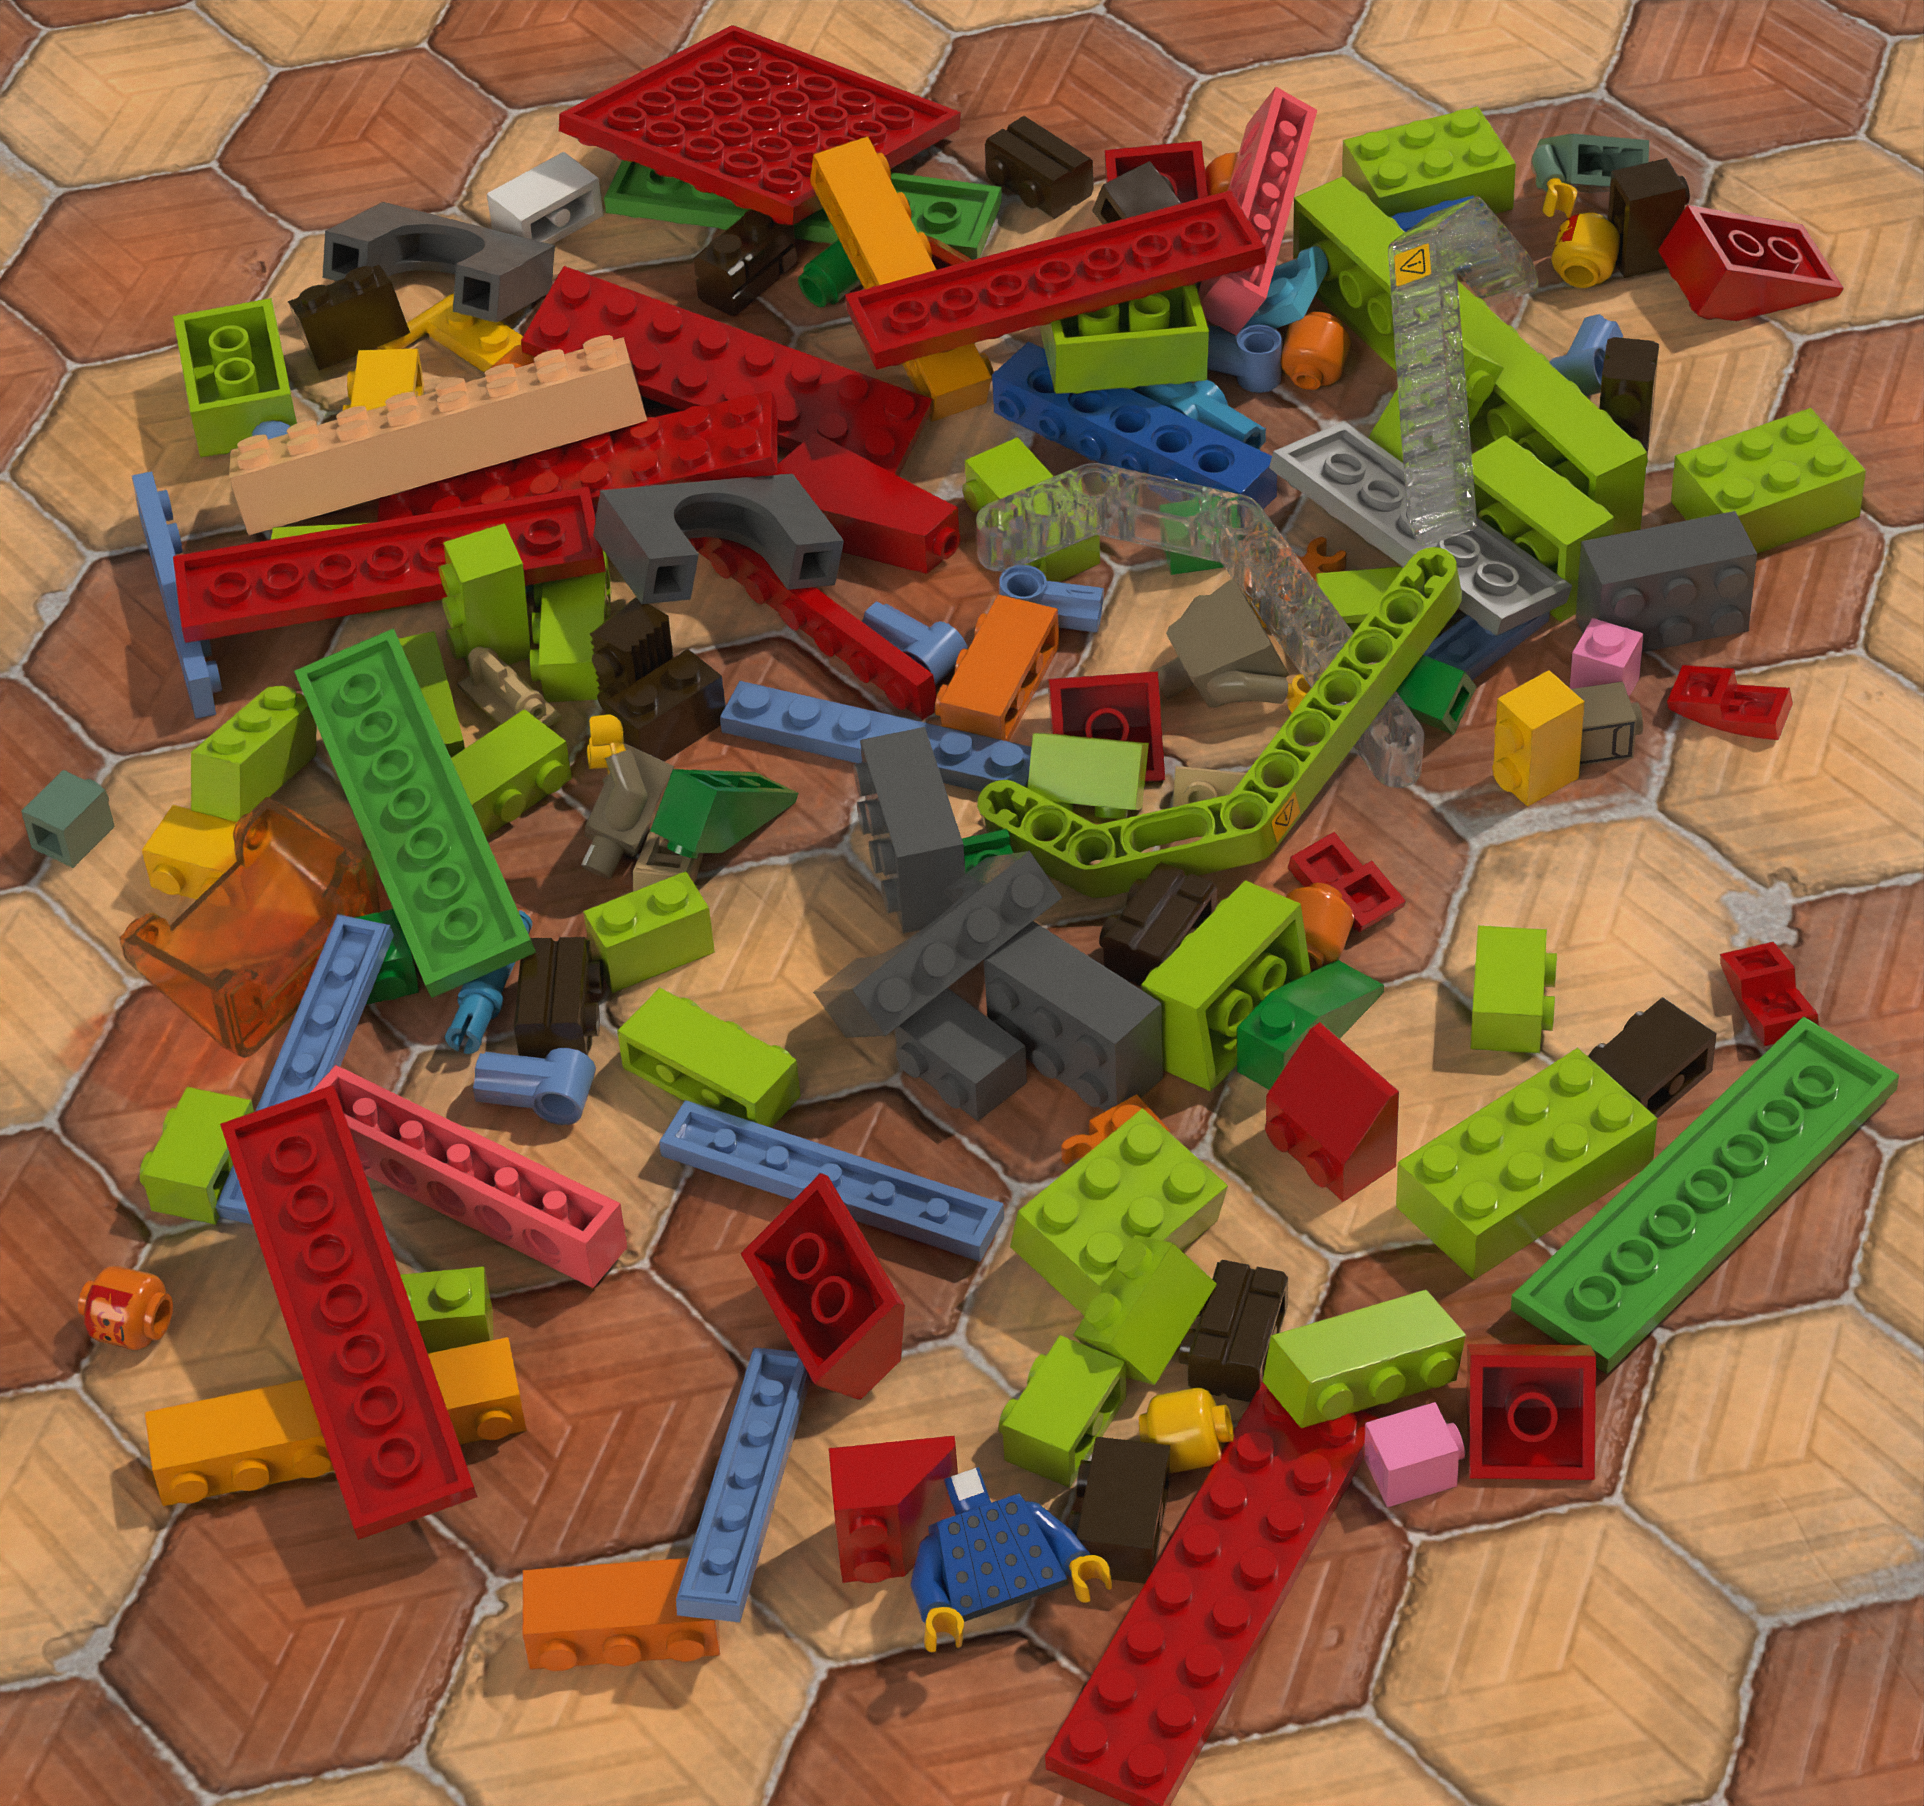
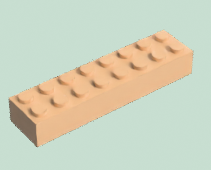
M610 335L599 336L586 341L583 344L584 349L567 354H564L563 350L560 349L547 351L537 355L534 358V363L518 368H515L513 364L498 365L485 371V377L465 383L464 378L450 379L436 385L435 392L417 397L414 392L401 393L387 399L386 406L369 411L364 406L352 407L336 415L337 420L320 425H317L314 420L304 421L289 427L287 434L268 439L266 435H255L240 441L237 444L238 448L231 450L229 479L248 536L270 530L273 527H281L647 421L624 337L613 340V337Z

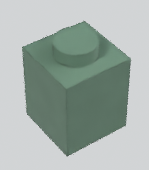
M62 770L21 810L31 848L74 868L115 827L108 803L109 797L105 789L91 779L84 780Z

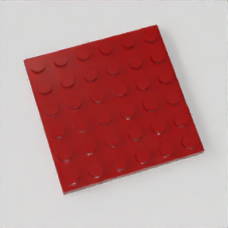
M731 25L559 114V132L577 138L583 145L597 146L614 153L617 158L623 161L636 162L654 169L655 173L660 176L674 177L693 185L700 192L713 193L731 200L737 207L753 209L771 216L777 223L794 225L823 208L810 183L814 154L868 137L876 153L884 154L891 169L958 131L960 128L961 112Z

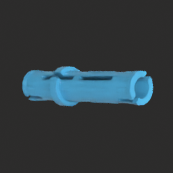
M519 910L521 919L529 934L533 926L532 920L525 912ZM515 962L463 984L457 999L458 1011L445 1034V1040L451 1048L459 1051L463 1039L467 1035L469 1039L464 1048V1053L471 1054L479 1050L482 1037L490 1019L497 1017L502 1008L503 996L501 994Z

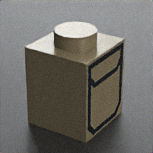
M1616 682L1571 689L1585 701L1580 766L1634 758L1635 735L1643 733V717L1639 703L1630 702L1624 683Z

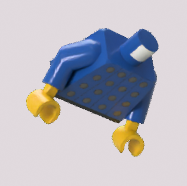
M979 1467L944 1479L956 1515L928 1526L929 1535L919 1543L910 1583L921 1619L925 1623L924 1647L929 1652H936V1633L946 1632L951 1634L956 1641V1647L960 1648L963 1641L964 1622L1067 1586L1069 1583L1066 1575L1072 1577L1075 1595L1079 1601L1084 1603L1091 1601L1089 1589L1085 1584L1086 1580L1097 1578L1105 1583L1108 1590L1112 1588L1110 1569L1107 1562L1102 1557L1090 1555L1071 1529L1039 1503L1025 1501L1020 1493L991 1503Z

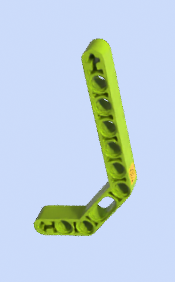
M1428 547L1418 551L1411 557L1231 794L1095 825L1016 782L997 780L988 784L981 791L977 801V807L986 832L1007 829L1013 853L1030 851L1045 874L1092 898H1104L1129 892L1136 879L1142 878L1146 880L1154 867L1160 862L1183 870L1187 876L1190 873L1199 876L1266 859L1275 851L1459 608L1462 601V590L1457 563L1453 554L1443 548ZM1404 621H1411V622H1408V623H1406V624H1399V623H1402V622H1404ZM1374 661H1381V662L1376 663V664L1367 665V664H1369V663H1371V662H1374ZM1341 702H1349L1345 705H1337ZM1319 742L1318 744H1316V745H1314V746H1307V747H1305V745H1307V744H1309V743ZM1280 783H1288L1281 788H1273ZM1257 824L1251 829L1241 830L1247 825ZM1058 836L1051 841H1044L1049 837ZM1194 837H1202L1200 840L1192 843L1141 853L1150 847ZM1102 860L1098 864L1088 865L1092 861Z

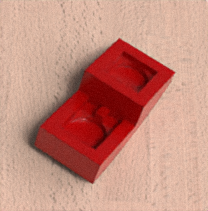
M1682 665L1667 704L1669 710L1705 726L1742 736L1779 740L1793 701L1790 688L1737 684L1734 668Z
M1335 832L1290 857L1287 868L1303 887H1310L1313 883H1323L1336 888L1342 894V899L1350 906L1354 915V922L1351 928L1358 932L1364 931L1405 906L1406 900L1371 860L1362 865Z
M1774 942L1720 954V964L1732 993L1749 1025L1764 1046L1775 1044L1803 1016L1819 1026L1818 1013L1796 988L1794 965Z

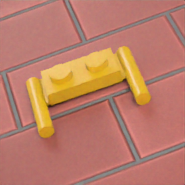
M450 294L407 322L409 334L376 348L377 350L404 349L428 333L430 337L485 373L514 346L521 345L523 336L501 321L496 323L453 312L454 294Z

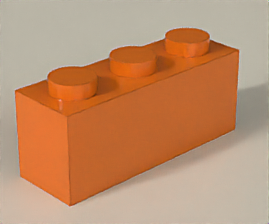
M997 595L988 614L982 613L979 616L975 626L974 639L969 649L963 648L960 651L949 685H942L937 694L935 715L941 717L942 727L1010 741L1059 648L1057 608Z
M689 1558L523 1570L522 1635L530 1670L564 1671L574 1666L599 1664L629 1666L639 1661L665 1659L688 1662L705 1656H719V1620L677 1616L676 1598Z

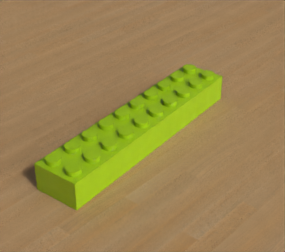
M1344 176L1294 197L1293 259L1298 258V254L1301 251L1317 246L1323 250L1328 261L1327 272L1315 294L1319 300L1402 378L1406 375L1434 327L1464 339L1500 364L1504 369L1497 379L1491 395L1484 401L1468 427L1465 437L1480 450L1500 437L1507 435L1522 448L1531 451L1538 460L1558 475L1567 478L1575 488L1595 503L1604 506L1614 516L1613 535L1641 530L1648 458L1647 451H1645L1643 445L1638 440L1632 439L1623 431L1606 411L1600 410L1591 402L1574 382L1568 381L1549 363L1542 353H1537L1519 336L1511 325H1507L1493 313L1483 299L1472 294L1459 282L1452 271L1446 270L1431 255L1430 275L1401 286H1396L1394 256L1422 244L1416 243L1399 227L1392 217L1385 215L1371 202L1365 192L1359 191Z

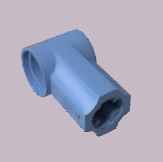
M1600 314L1586 317L1567 355L1552 358L1549 363L1568 381L1574 382L1586 397L1601 393V378L1607 339L1613 337L1623 338V334L1616 321H1609Z
M1207 325L1209 330L1208 370L1237 376L1238 384L1250 392H1267L1280 384L1282 378V338L1276 329L1267 325H1253L1241 330L1235 336L1223 328Z
M1029 565L1012 566L1001 574L999 578V595L1057 608L1059 628L1099 632L1104 588L1046 581L1042 571Z
M877 601L864 613L862 622L931 672L934 676L935 685L955 668L960 651L963 648L968 649L962 635L948 623L940 621L928 627L888 604L882 605Z
M571 1048L554 1049L550 1051L546 1059L493 1052L480 1053L475 1066L473 1085L475 1101L533 1108L540 1118L550 1123L570 1125L576 1123L582 1116L595 1076L596 1067L586 1054Z

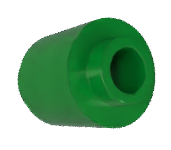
M839 239L808 262L803 268V273L798 277L799 287L804 296L812 304L820 308L828 303L835 305L845 297V294H849L862 284Z

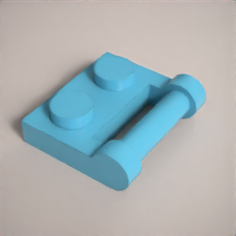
M1314 246L1301 251L1298 254V258L1275 266L1266 300L1241 330L1253 325H1267L1276 329L1303 319L1328 269V261L1323 250Z

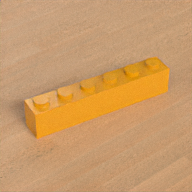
M868 137L813 155L810 183L864 289L936 270L931 260L932 252L926 235L923 232L917 233L911 221V209L906 196L902 192H896L891 182V171L886 157L883 153H876ZM974 343L955 348L949 352L936 353L903 363L917 394L933 399L932 412L929 416L931 422L987 402L994 371L988 356L984 352L979 354Z
M508 1337L428 1353L459 1445L484 1439L497 1440L508 1434L527 1431ZM304 1379L145 1412L152 1471L163 1506L177 1503H195L206 1497L240 1490H257L268 1484L302 1477L315 1478L326 1472L334 1471Z

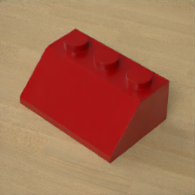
M820 1173L740 1254L814 1384L861 1400L901 1361L905 1305L830 1178Z

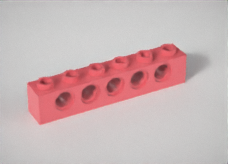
M1278 87L1273 89L1246 125L1228 191H1232L1266 247V263L1247 268L1238 273H1229L1203 280L1198 293L1205 319L1237 336L1267 298L1317 114V109Z
M337 1065L311 1091L314 1092L331 1085L335 1086L366 1176L583 1284L594 1288L628 1248L621 1203Z

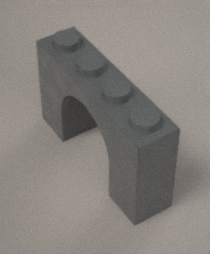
M381 202L325 231L322 278L339 281L344 279L346 274L355 268L362 266L373 267L378 264L388 277L396 273L416 270L455 274L453 312L497 323L548 294L552 287L555 245Z
M793 474L600 490L593 533L595 539L641 604L691 599L699 556L688 540L691 538H721L751 548L766 560L787 590L835 585L844 543L842 537Z
M1030 851L985 858L944 890V893L953 905L937 919L906 941L880 955L856 958L816 989L813 993L846 1038L888 1035L1059 901L1062 896Z

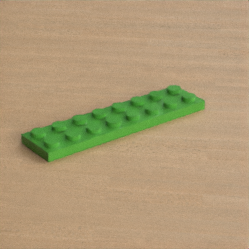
M623 160L604 197L606 213L633 218L640 217L669 221L677 224L713 227L727 230L750 210L737 207L731 200L716 194L700 192L693 185L674 177L660 176L655 173L654 169L639 163ZM891 172V182L896 192H902L908 200L911 209V221L917 232H923L927 236L940 240L972 260L980 258L1002 203L1001 187ZM824 208L794 224L795 239L831 244L839 239Z
M394 628L295 670L297 680L431 998L536 953Z
M1803 1016L1512 1294L1511 1310L1562 1345H1591L1596 1355V1368L1608 1374L1897 1090L1899 1074Z

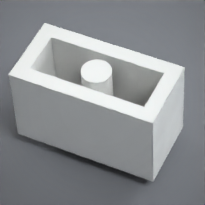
M565 152L556 155L487 193L493 230L548 244H554L603 216L599 178Z

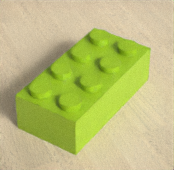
M1576 1048L1400 1160L1397 1165L1396 1207L1467 1275L1475 1280L1642 1171L1654 1158L1658 1118L1579 1048Z

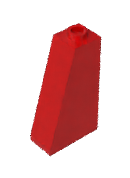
M817 433L812 434L777 464V473L769 474H793L844 540L842 548L844 553L928 574L944 559L950 558L960 546L958 507Z

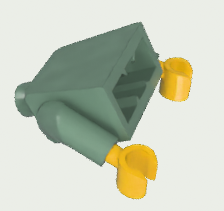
M1566 134L1539 139L1537 148L1531 158V169L1534 175H1536L1537 188L1547 192L1542 208L1543 213L1548 217H1553L1555 209L1564 212L1567 218H1570L1577 192H1610L1611 171L1649 162V140L1584 134Z

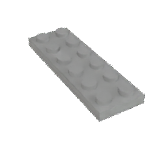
M1345 421L1273 451L1269 466L1272 471L1285 479L1293 488L1301 491L1324 508L1328 514L1339 519L1362 536L1366 542L1400 564L1402 568H1404L1413 555L1428 547L1443 548L1453 554L1457 563L1462 590V601L1459 609L1476 620L1481 627L1491 631L1496 636L1567 603L1572 588L1571 584Z

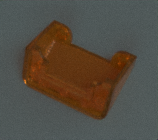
M268 797L262 800L250 813L243 815L235 825L233 840L237 861L171 925H169L167 919L155 913L145 914L141 918L132 921L125 932L119 937L123 956L130 966L220 1046L243 1058L255 1054L297 1012L337 914L355 918L380 912L371 851Z

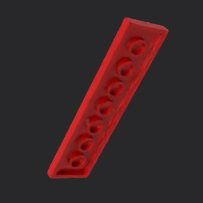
M1229 190L845 294L847 312L876 370L889 366H898L907 361L932 354L949 352L955 348L987 339H997L1003 335L1027 328L1048 325L1053 321L1082 313L1095 312L1101 308L1126 301L1143 299L1149 295L1177 287L1194 285L1199 281L1221 275L1238 273L1247 268L1265 264L1266 247L1232 191Z
M567 266L562 267L521 339L522 352L536 357L541 353L560 349L563 350L564 354L584 349L583 344L586 341L599 336L610 335L613 337V340L624 337L640 395L681 411L693 406H706L732 400L746 394L754 395L772 390L778 406L777 446L793 451L812 434L817 433L897 476L900 475L932 412L933 399Z
M771 390L754 395L746 394L732 400L706 406H693L684 411L658 417H646L647 421L381 497L379 498L377 522L589 487L594 513L597 514L600 490L777 473L778 406Z
M589 487L173 556L184 641L189 643L442 600V598L448 597L443 588L438 569L439 566L446 564L443 542L504 523L522 560L525 586L606 572L602 547L593 536L596 518Z
M331 1085L221 1123L220 1126L357 1539L366 1538L477 1498L468 1467L335 1086Z
M1262 1381L1260 1390H1257L1233 1431V1441L1226 1443L1220 1460L1212 1467L1045 1755L1046 1770L1131 1806H1171L1362 1463L1365 1455V1424L1377 1420L1379 1417L1360 1410L1334 1420H1327L1300 1428Z

